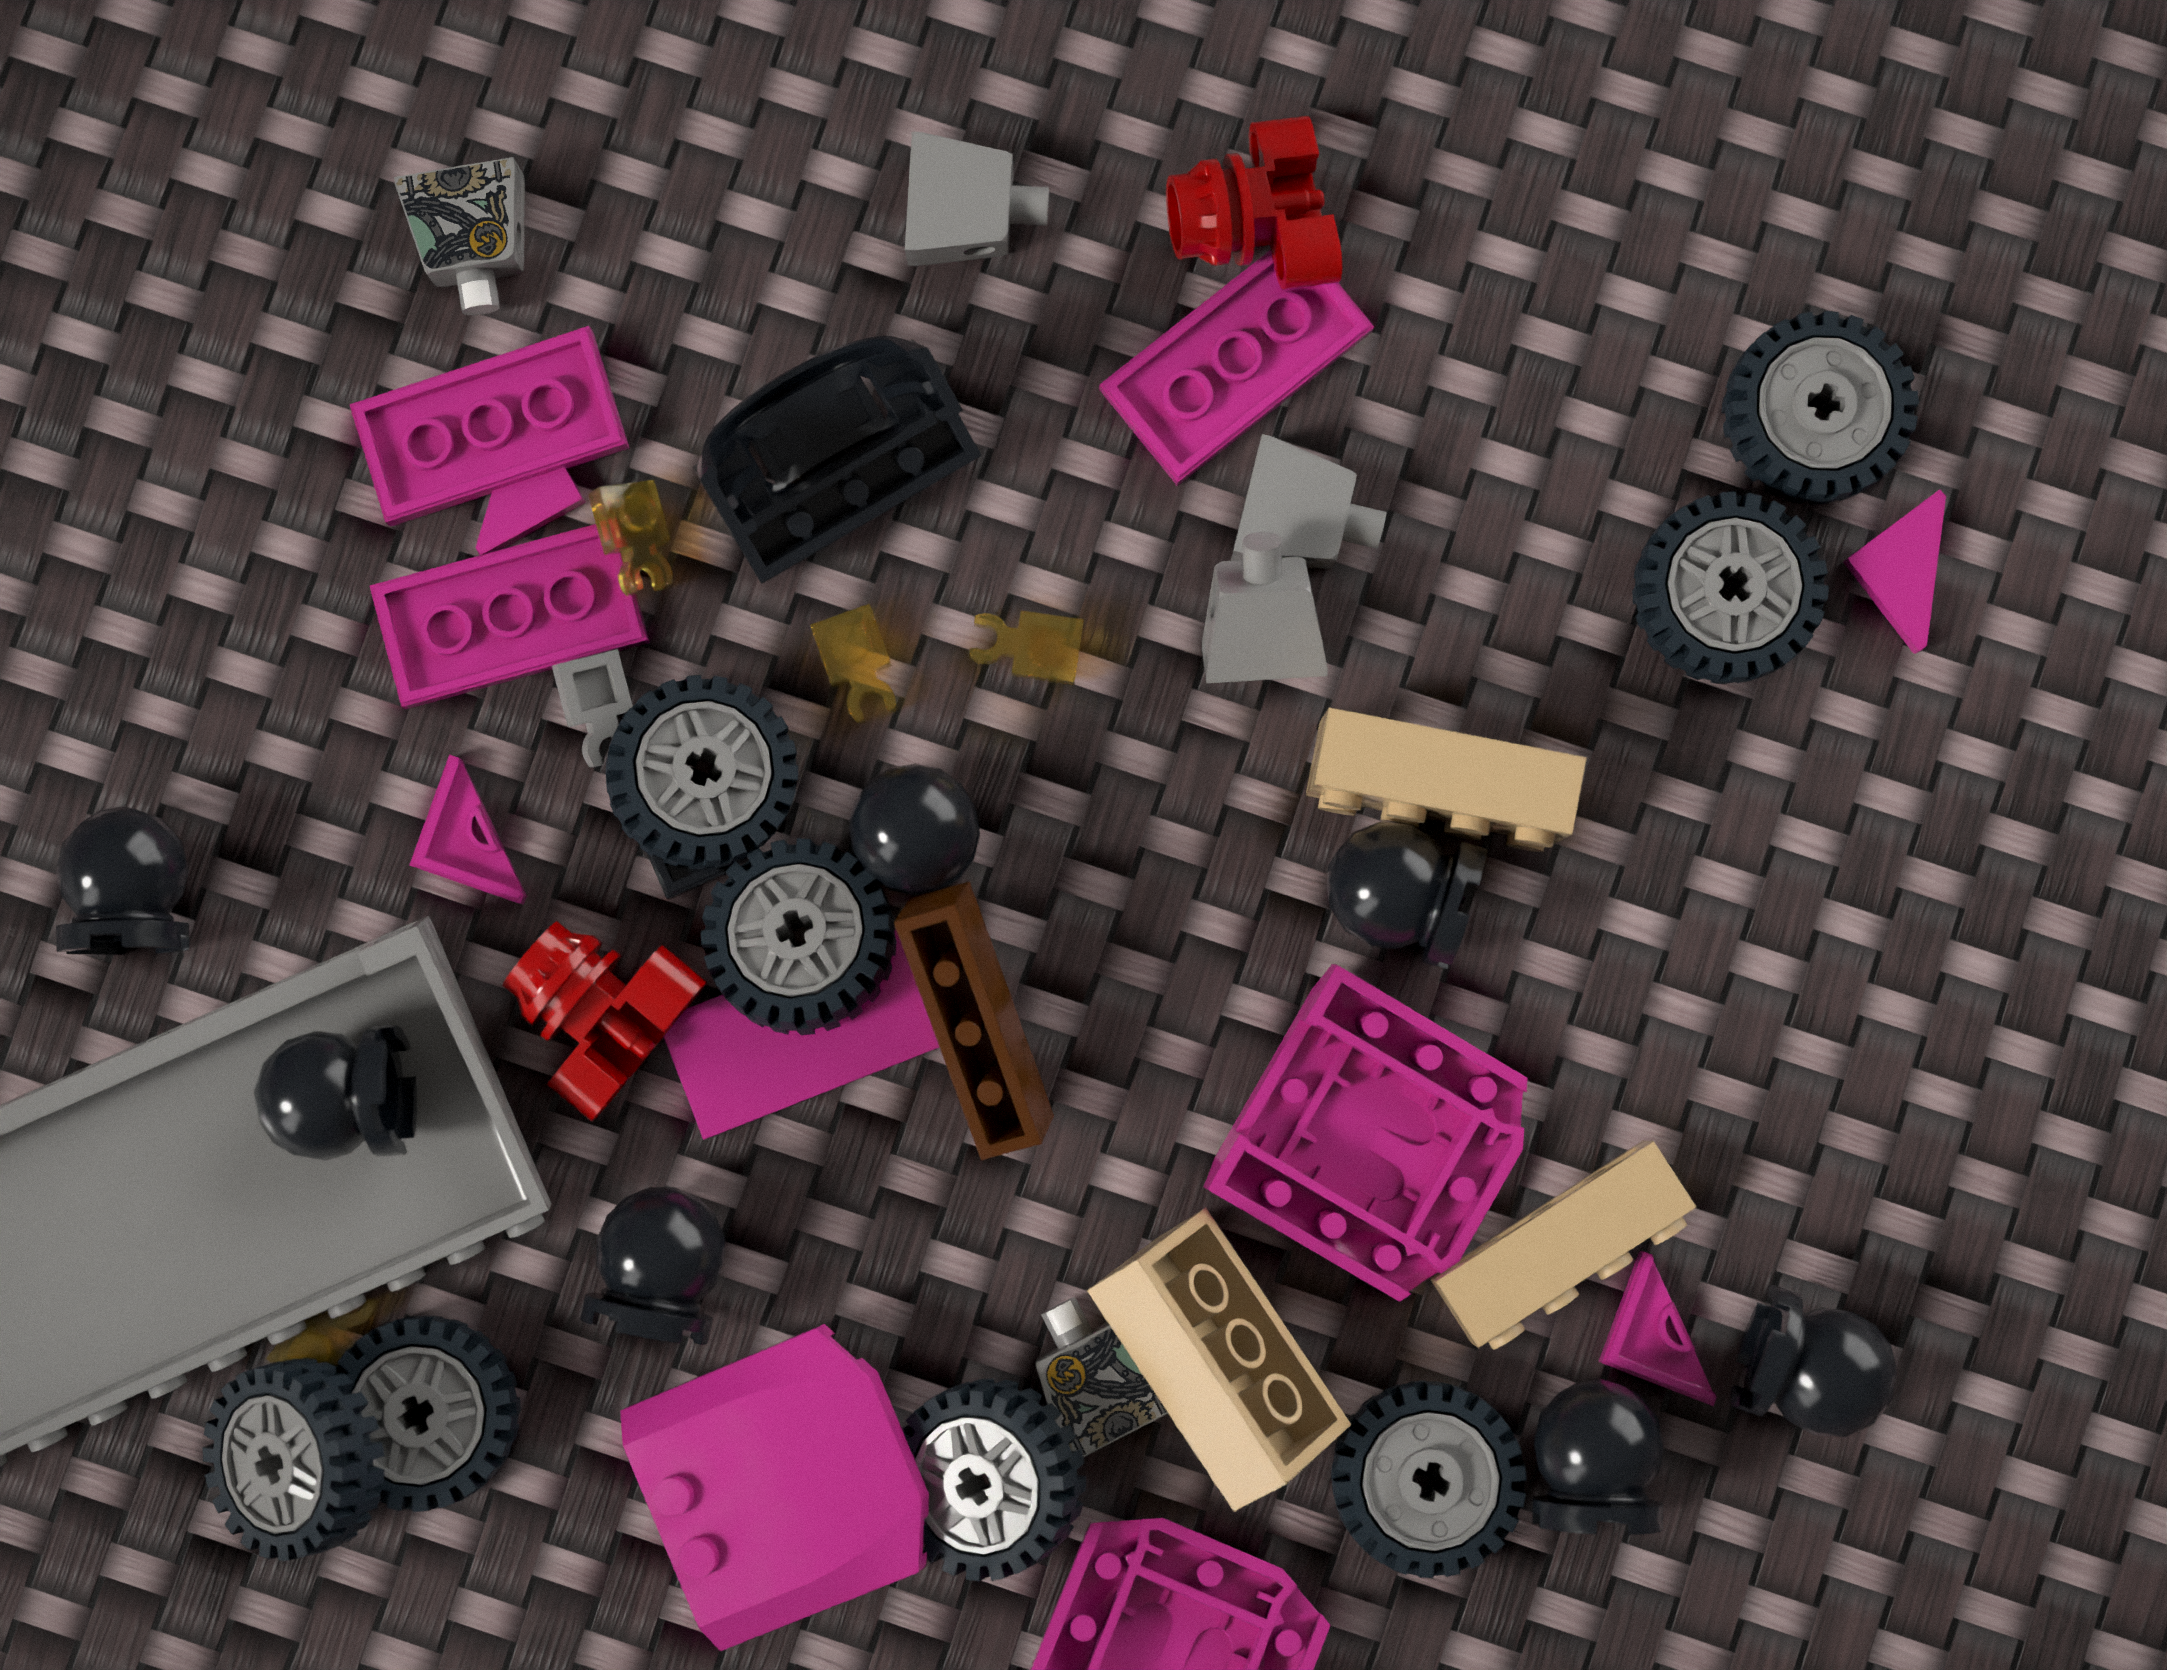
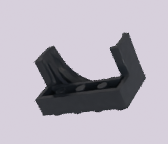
M875 336L850 342L817 355L786 371L749 395L725 415L709 433L703 445L698 464L693 466V469L762 584L982 455L958 414L963 409L929 348L917 343L913 339ZM861 377L869 378L888 411L886 420ZM874 433H877V435L870 441L857 447L856 449L845 454L839 459L833 461L827 466L821 468L815 473L809 475L803 480L797 483H791L796 478H798L811 468L815 467L819 463L823 462L824 460L828 459L829 457L833 456L834 454L840 452L841 450L851 446L852 444ZM750 441L752 442L754 448L756 449L761 460L766 466L768 472L773 478L775 484L767 482L762 471L757 465L755 459L750 453Z

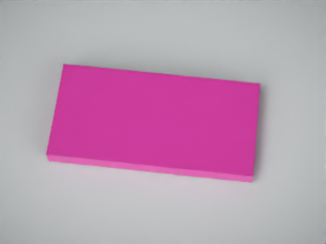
M1270 250L1099 384V390L1178 486L1371 334L1374 326L1339 283L1282 290L1277 280Z
M589 326L349 404L385 523L390 527L492 494L493 490L564 467L568 469L629 449L597 342Z
M615 519L370 585L400 704L404 709H410L552 670L551 665L618 649V651L650 643L618 523Z
M894 930L897 941L896 955L891 958L892 970L888 981L883 979L879 985L881 993L873 1003L867 1000L861 1006L863 1012L853 1020L849 1016L840 1020V1027L830 1031H827L824 1027L815 1029V1034L800 1035L797 1031H789V1035L774 1032L768 1026L761 1027L751 1022L723 995L687 1008L666 1033L664 1039L703 1140L940 1048L897 930Z

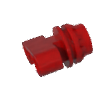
M1309 116L1252 122L1249 128V149L1252 168H1245L1244 162L1238 153H1230L1224 156L1222 167L1217 158L1201 160L1188 173L1168 176L1166 183L1167 218L1172 246L1178 259L1198 257L1212 266L1229 264L1232 253L1237 265H1249L1253 260L1254 247L1270 245L1277 280L1282 290L1339 283L1341 281L1342 253L1334 214L1321 215L1320 209L1325 204L1323 191L1315 188L1312 175L1316 170L1319 149L1313 124Z
M556 921L522 956L508 974L502 986L517 998L522 1018L531 1026L535 1025L540 1019L547 1023L540 1035L547 1042H550L562 1029L579 1042L578 1046L553 1075L547 1085L593 1122L689 1007L707 982L666 947L661 945L643 964L629 983L625 985L611 973L621 958L617 951L613 949L602 958L597 954L602 946V942L594 935L572 933L560 922Z

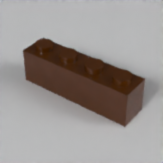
M970 881L910 898L894 921V925L980 1159L984 1160L1042 1144L1054 1114Z

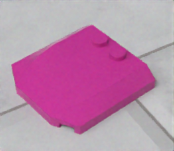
M1332 964L1307 996L1217 1152L1203 1187L1400 1302L1411 1295L1409 1293L1410 1290L1437 1272L1442 1274L1458 1263L1523 1150L1524 1128L1521 1127L1523 1091L1527 1092L1528 1078L1339 965Z
M825 1324L620 1410L622 1441L628 1460L697 1626L719 1651L919 1573L926 1567L927 1552L923 1553L924 1519L929 1514V1492L879 1373L863 1358L855 1359L831 1337L835 1333Z
M1165 1518L1089 1523L1030 1670H1314L1331 1625L1322 1614L1318 1613L1297 1588L1296 1583L1282 1568Z

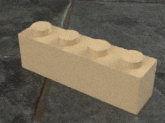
M1643 1140L1461 1257L1458 1263L1442 1274L1436 1273L1430 1277V1280L1469 1341L1478 1348L1488 1342L1494 1350L1520 1335L1525 1330L1521 1320L1541 1307L1548 1315L1573 1301L1579 1296L1575 1285L1595 1272L1603 1280L1626 1267L1633 1261L1629 1251L1643 1241L1650 1238L1654 1245H1657L1680 1232L1687 1226L1682 1216L1695 1209L1696 1206L1655 1142Z

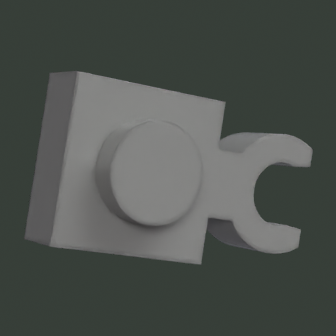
M618 649L551 665L567 727L586 724L588 734L582 744V754L589 767L603 765L599 752L601 742L605 738H613L614 732L619 725L616 715L627 713L629 708L633 707Z

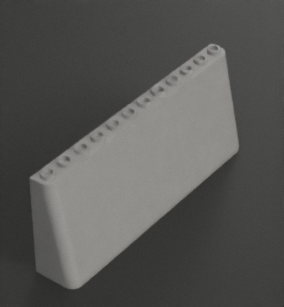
M429 916L402 926L0 1105V1467L8 1462L5 1453L25 1444H28L31 1452L44 1449L68 1435L65 1428L67 1425L85 1417L88 1418L91 1425L102 1423L125 1411L128 1408L125 1400L147 1390L151 1399L167 1394L188 1381L185 1373L206 1363L211 1372L225 1368L247 1355L244 1347L266 1336L271 1345L283 1342L307 1328L304 1319L325 1310L328 1311L330 1318L341 1316L364 1304L367 1300L363 1293L385 1283H387L390 1291L404 1288L426 1275L423 1268L425 1265L445 1256L450 1265L462 1262L486 1248L482 1241L483 1239L506 1230L509 1238H514L535 1229L545 1222L542 1213L549 1210L551 1201ZM397 1025L403 1029L411 1048L407 1051H398L403 1077L416 1076L417 1086L416 1132L414 1138L401 1139L406 1146L407 1153L405 1155L376 1156L372 1154L367 1143L364 1141L351 1154L324 1161L292 1155L271 1141L259 1121L254 1089L263 1062L285 1040L313 1031L343 1034L360 1045L363 1033L371 1026Z

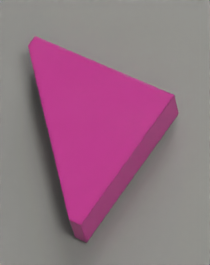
M564 467L493 490L475 547L479 555L501 550L585 504L586 502L568 469Z
M1941 489L1843 561L1913 654L1925 648L1928 642L1946 496Z
M449 755L409 866L524 905L527 895L462 759Z
M1639 1250L1599 1362L1714 1406L1717 1396L1712 1391L1694 1351L1693 1343L1654 1263V1257L1652 1254Z

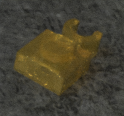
M648 480L598 487L588 494L604 555L621 553L623 564L619 569L618 581L623 593L626 596H630L644 588L640 569L649 574L654 592L661 591L671 585L673 582L672 568L666 558L659 554L656 547L662 546L671 539L655 481Z
M870 604L810 625L832 687L850 681L852 689L848 695L847 706L854 721L857 724L865 722L864 714L861 711V701L866 695L872 693L883 697L884 704L889 713L895 712L897 710V701L892 689L888 684L877 679L875 673L892 666Z
M1021 611L1017 629L1007 627L1005 622L996 615L988 613L975 615L974 626L993 630L997 635V642L992 648L987 650L970 648L969 657L979 664H993L1003 657L1014 658L1012 666V676L1075 685L1084 620Z
M374 1297L368 1299L357 1313L348 1312L341 1316L330 1318L328 1311H326L324 1315L318 1313L304 1319L307 1328L301 1333L278 1343L266 1359L271 1363L291 1359L313 1358L317 1359V1363L327 1362L337 1368L338 1360L356 1342L346 1333L352 1326L369 1321L377 1312L379 1301Z

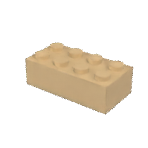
M1328 708L1319 722L1306 796L1320 798L1318 809L1332 813L1354 816L1356 815V810L1366 807L1381 810V821L1408 824L1418 828L1419 822L1424 823L1425 819L1445 823L1443 833L1451 836L1481 840V836L1489 835V832L1507 835V846L1528 851L1544 852L1545 847H1553V844L1573 834L1587 757Z
M1207 1208L1202 1209L1154 1239L1087 1290L1103 1317L1109 1323L1233 1511L1286 1485L1351 1425Z

